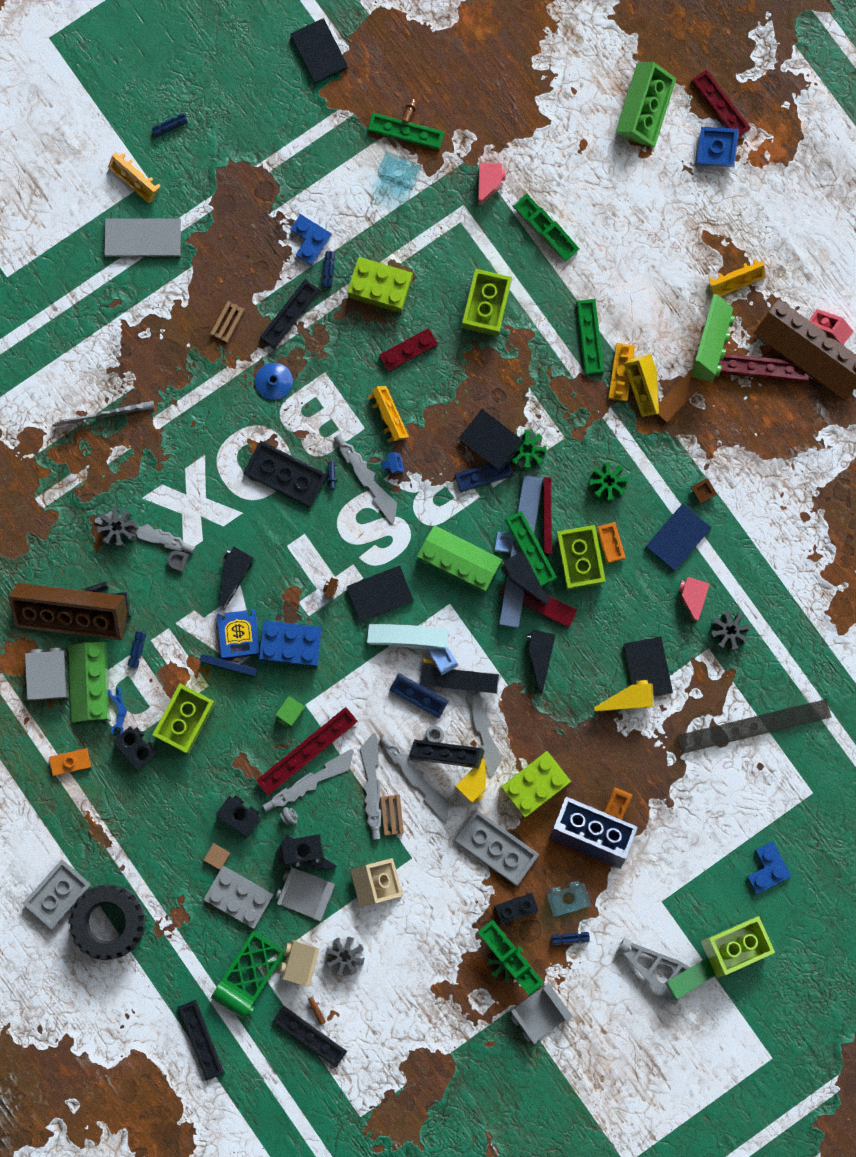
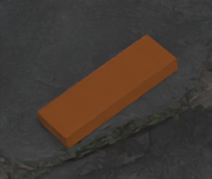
M692 369L659 403V413L656 415L665 423L705 384L704 380L691 377Z

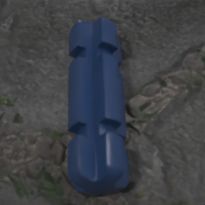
M181 113L176 118L172 117L162 122L161 125L153 126L152 132L155 137L161 136L163 132L167 133L178 128L180 124L181 126L188 122L184 113Z
M326 251L322 287L331 288L335 252Z
M136 631L135 641H133L130 653L131 659L128 661L130 668L137 669L140 661L138 659L141 658L144 646L143 641L146 638V633L142 631Z
M578 932L566 933L561 936L556 934L551 936L552 945L586 943L590 941L589 932H581V934H578Z

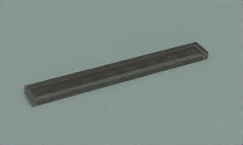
M827 699L680 734L677 735L681 754L828 719L832 716Z

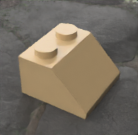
M393 858L350 869L360 907L403 896Z
M290 939V942L286 944L284 949L285 961L281 962L279 967L280 978L310 987L320 948Z

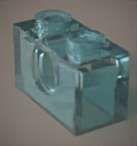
M386 151L377 171L378 177L385 183L390 184L392 182L397 184V187L407 191L409 189L412 191L421 172V165ZM402 170L404 173L401 176H396L394 171Z
M579 881L568 884L569 888L561 890L559 886L549 889L550 893L546 894L553 917L591 906L585 883L580 884ZM567 892L573 895V901L570 904H566L563 901V895Z

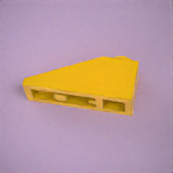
M650 353L636 356L624 363L641 416L658 414L657 370L652 355Z
M648 680L636 681V685H631L595 706L594 710L611 711L653 708V684H648Z

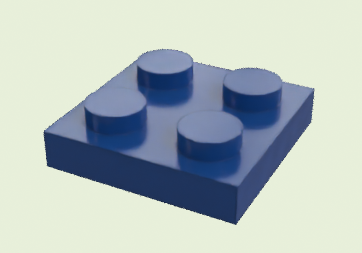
M701 127L697 165L735 167L739 129Z

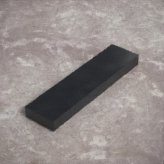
M305 279L259 338L275 350L320 293V289Z
M423 666L421 685L493 694H497L499 674L452 669L441 675L437 667Z
M414 739L408 757L411 760L479 769L485 751L483 748Z
M195 999L178 1006L206 1081L224 1074L225 1071L197 1000Z
M285 1005L272 1021L334 1067L338 1066L347 1053L346 1049Z

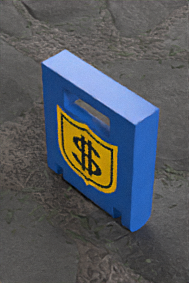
M255 609L251 610L252 616L248 615V610L225 613V620H222L221 613L217 614L221 657L223 660L260 655ZM249 644L250 646L249 651L233 653L230 647Z

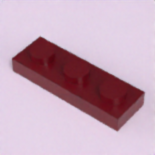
M427 328L379 354V357L387 371L390 372L438 346V343L430 329Z

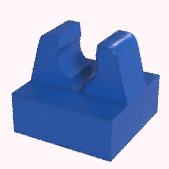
M395 452L387 454L388 460L381 462L382 470H391V473L394 474L404 473L401 455Z

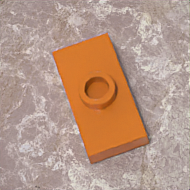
M616 522L598 526L597 532L606 563L610 564L625 560L626 557Z
M88 748L49 757L53 776L92 768Z
M614 787L604 813L622 820L632 794Z

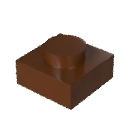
M708 478L691 487L699 504L717 495Z
M331 577L330 582L326 581L323 592L326 593V598L334 599L339 584L338 579Z

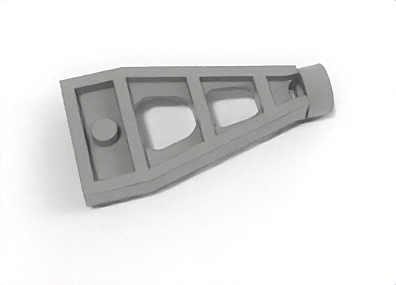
M625 937L619 944L617 951L627 957L658 994L676 1005L679 999L674 1000L666 984L661 983L655 977L654 969L658 964L670 966L673 970L668 978L670 980L690 967L679 960L634 944ZM631 946V951L626 952L628 948ZM642 953L654 958V962L649 969H645L638 962V958Z

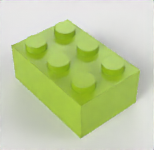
M358 257L347 291L348 298L402 314L413 280V273Z
M475 269L462 322L463 329L499 337L512 277Z
M595 525L557 531L556 538L566 591L604 584L606 580Z
M179 683L152 735L189 754L216 702Z
M546 751L502 785L501 789L525 818L571 781L549 752Z
M759 916L701 941L717 978L775 953Z

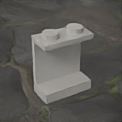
M50 648V652H42V649H32L30 653H25L27 700L38 701L69 698V691L66 690L65 656H67V652L61 651V648Z
M291 867V870H286L283 877L285 885L283 889L279 888L275 898L278 900L277 904L322 921L336 884Z
M549 983L512 1009L513 1015L510 1016L516 1026L521 1025L525 1031L522 1034L528 1043L532 1041L534 1044L563 1021H567L572 1017Z

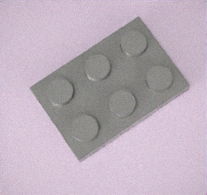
M61 859L22 904L50 929H53L74 906L77 898L81 897L89 889L91 884L66 861Z
M222 866L204 900L255 929L274 894L229 868Z

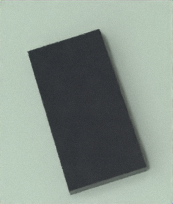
M261 440L243 472V475L310 509L328 477L327 473Z

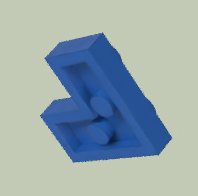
M302 214L298 216L290 228L291 232L305 240L296 253V257L312 266L331 238L332 233Z
M773 841L755 850L764 868L747 876L756 894L791 877Z

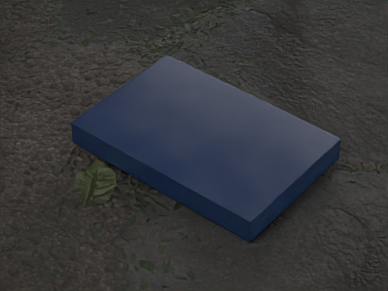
M682 503L645 547L675 572L712 527Z

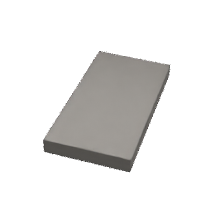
M105 219V257H181V219Z
M477 809L454 839L457 844L516 886H518L539 856L537 852Z

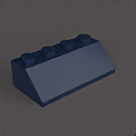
M565 797L548 839L621 869L628 856L638 827Z

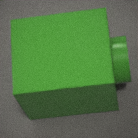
M288 696L276 713V716L279 717L277 721L285 727L288 725L293 727L305 710V707Z

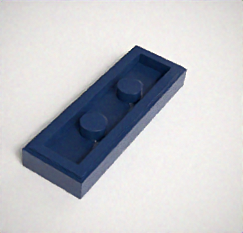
M510 461L502 471L488 463L454 474L460 493L515 475Z
M205 654L200 656L199 661L201 663L257 677L258 670L256 668Z
M400 673L397 674L389 689L392 693L437 718L441 717L449 702L447 699Z

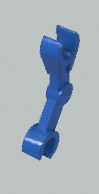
M116 686L119 692L117 696H113L110 689L108 692L118 708L116 725L111 728L112 735H114V730L117 727L121 729V733L124 732L123 723L127 714V709L123 704L122 690L118 686Z

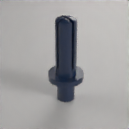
M329 461V478L326 482L329 483V489L334 490L338 479L335 478V462Z

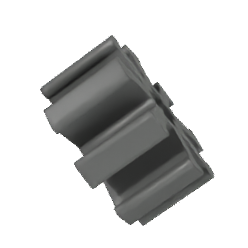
M116 507L111 508L113 519L110 520L103 513L100 519L103 522H107L109 526H98V533L102 536L109 533L103 539L108 545L112 546L113 541L117 538L116 545L120 548L126 547L123 536L126 535L128 539L134 542L137 537L127 531L133 528L138 529V523L135 520L127 522L130 517H133L128 510L124 509V513L120 517V510ZM115 525L121 526L122 529L119 531L116 530L114 527Z
M726 611L722 614L725 624L718 620V617L713 620L711 625H715L721 630L710 632V638L722 636V640L716 647L719 649L724 648V644L729 640V651H735L738 649L735 639L740 641L742 645L748 641L749 638L744 637L739 632H748L750 624L738 627L737 624L744 616L738 613L735 616V620L731 622V612ZM730 627H732L734 629L732 631L734 632V634L728 635L726 633L728 632V630L725 629H729Z
M351 936L347 937L346 947H343L340 937L333 940L338 946L339 951L332 950L330 947L326 950L327 955L337 956V959L327 962L329 968H332L338 962L341 963L340 969L337 972V975L340 976L344 975L345 965H348L351 975H353L358 970L354 968L352 961L359 962L361 965L365 961L364 957L354 956V953L364 950L362 944H359L353 950L350 949L351 943L354 940V937ZM344 950L349 951L350 960L343 961L340 953H344Z

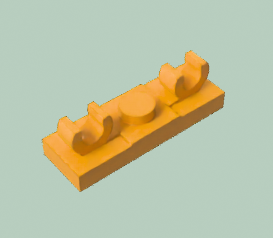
M114 153L111 156L108 168L148 203L152 202L160 188V184L154 186L152 184V177L146 179L139 170L131 165L132 160L128 162L124 160V153L120 155Z
M753 260V265L747 266L745 263L743 268L728 273L725 276L721 273L718 274V279L713 280L710 277L711 295L722 296L765 279V265L762 261Z
M616 343L608 397L610 400L624 402L628 400L630 380L624 363L634 358L635 345Z
M377 386L372 389L374 394H370L368 398H376L377 400L376 404L372 405V407L380 409L381 417L389 427L384 429L383 432H391L392 437L387 441L394 442L409 438L387 386Z

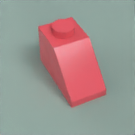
M479 164L478 205H483L501 188L502 181H505L506 170H502V164Z
M816 309L809 319L810 322L842 345L845 344L854 332L844 318Z
M687 577L685 581H681L678 591L681 592L680 598L692 621L697 622L710 584Z

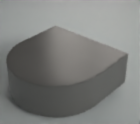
M180 551L171 552L167 557L168 566L175 571L183 573L189 554Z

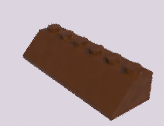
M778 299L755 330L753 336L801 371L809 374L812 379L845 402L856 388V354Z
M17 583L8 596L15 627L113 640L123 639L127 616L126 601L123 595Z

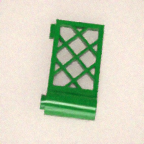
M252 931L213 992L211 999L244 1019L247 1016L249 1018L255 1009L252 1006L275 968L277 965L280 967L281 962L285 961L284 950ZM254 937L261 940L263 949L251 951L250 942ZM247 947H248V948H249V952L244 953L245 950H246ZM275 949L280 953L276 960L268 962L266 950ZM263 951L266 962L254 965L252 954ZM250 954L252 966L241 968L240 958ZM238 963V968H239V969L233 970V969L235 968L236 964ZM274 963L271 969H269L268 964ZM266 965L268 970L266 977L257 979L255 967ZM253 968L255 979L244 982L241 970ZM239 971L241 983L232 984L227 980L231 973ZM263 980L259 986L258 981ZM256 982L257 991L254 996L246 992L244 984ZM238 985H242V986H243V990L240 989V988L237 987V986H238Z

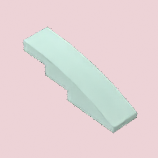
M369 624L367 643L369 645L409 647L410 649H447L449 630L412 625Z

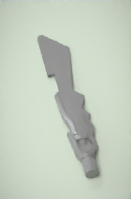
M153 401L143 402L94 415L64 419L53 424L52 427L82 422L93 418L153 409L155 406Z
M338 434L334 437V440L339 445L346 462L351 463L362 485L369 487L375 495V498H373L374 502L388 521L393 524L397 503L374 481L375 473L367 468V462L362 460L361 454L355 452L353 445L347 444L341 435Z
M112 511L105 514L110 520L113 519ZM100 517L95 519V523L100 524L102 526H109V524L107 522H103L100 519ZM149 524L142 527L139 526L138 529H128L129 532L137 534L138 539L164 544L165 548L186 551L191 554L195 551L194 546L184 543L180 537H174L170 532H163L162 529L154 530ZM115 525L114 527L116 530L119 531L122 529V527L118 525Z
M467 691L468 701L473 707L472 715L475 729L480 732L484 744L480 748H483L485 751L483 758L488 775L492 777L502 758L488 731L491 721L486 716L487 707L484 706L485 699L480 695V692Z
M373 733L361 746L360 750L368 781L363 786L367 793L364 800L367 803L365 811L369 815L367 822L371 826L373 840L380 839L381 809L379 810L380 781L376 779L375 765H379L377 735Z
M384 735L379 741L386 748V752L395 765L399 764L403 774L413 787L418 786L427 796L424 800L443 822H447L449 801L423 780L424 772L417 769L415 762L411 761L408 757L409 755L403 753L398 745L392 744Z
M350 749L325 763V769L316 774L309 773L288 790L287 788L283 789L271 801L263 805L266 812L276 806H284L288 801H296L299 796L303 797L308 790H315L317 782L348 771L354 750Z

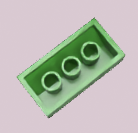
M655 62L637 63L616 133L629 141L655 147L677 78Z
M716 294L712 298L691 377L712 383L715 376L719 377L721 365H718L719 360L724 359L726 349L723 348L724 343L728 344L730 332H727L728 326H733L735 318L732 315L733 308Z
M435 525L417 555V560L483 593H486L503 560Z
M88 642L68 646L72 723L111 720L110 696L108 693L107 643Z

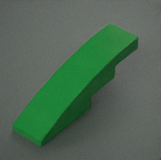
M525 193L512 205L527 224L565 262L580 249L556 221H553L528 193Z
M493 920L478 931V934L529 996L545 984Z

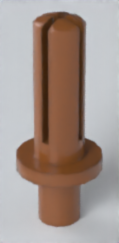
M414 99L406 104L407 110L402 119L404 124H408L412 112H415L417 109L415 106L416 100Z
M313 996L309 997V1009L313 1010L320 1025L324 1024L326 1020L318 1006L320 1003L315 1002Z

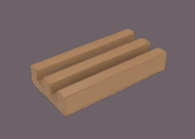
M227 301L210 334L228 343L245 309ZM230 307H231L232 310H231L230 314L228 315V317H227V319H226V321H225V323H224L222 329L220 330L219 334H217V331H218L220 325L222 324V322H223V320H224V318H225V316H226L228 310H229ZM236 310L239 311L226 337H223Z
M400 794L381 796L384 835L403 834ZM393 799H397L400 830H396ZM385 800H389L392 831H388Z

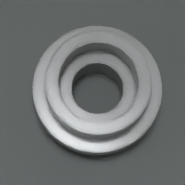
M431 726L425 732L426 741L441 743L444 739V732L438 726ZM431 733H438V738L432 739Z
M285 807L283 812L280 813L282 820L288 826L295 825L297 823L296 818H298L297 813L292 808Z

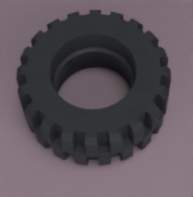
M99 885L85 891L81 897L77 898L74 907L70 910L71 917L68 918V924H70V936H73L75 946H78L82 953L89 955L93 959L113 960L133 951L136 948L135 946L140 943L146 928L144 926L146 915L143 913L144 908L139 903L138 898L130 893L128 889L117 885ZM102 904H113L119 907L125 916L124 931L118 938L111 941H103L95 937L89 926L91 913Z

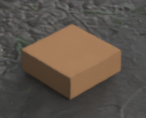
M213 843L204 861L221 870L230 852Z

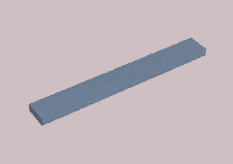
M524 475L518 512H523L534 533L543 478ZM514 538L510 557L521 552ZM508 577L499 625L518 628L524 591L513 584Z

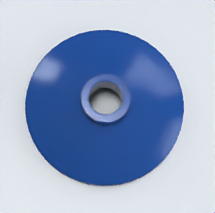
M268 363L262 366L255 377L257 391L261 396L269 400L284 398L291 391L293 385L291 372L280 363ZM272 377L277 378V381L275 383L270 382V379Z

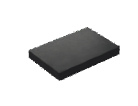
M324 18L290 33L315 84L348 69V65Z
M483 409L480 410L458 438L499 471H502L525 442Z
M400 566L347 586L360 622L414 602Z
M662 636L624 643L631 685H636V681L648 680V684H653L654 697L672 694L673 690Z

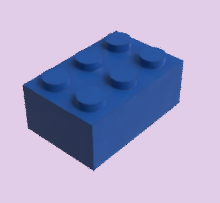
M264 621L260 661L318 667L322 627Z

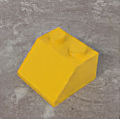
M483 758L479 769L472 768L455 786L471 804L474 801L478 803L486 795L483 792L486 789V767Z

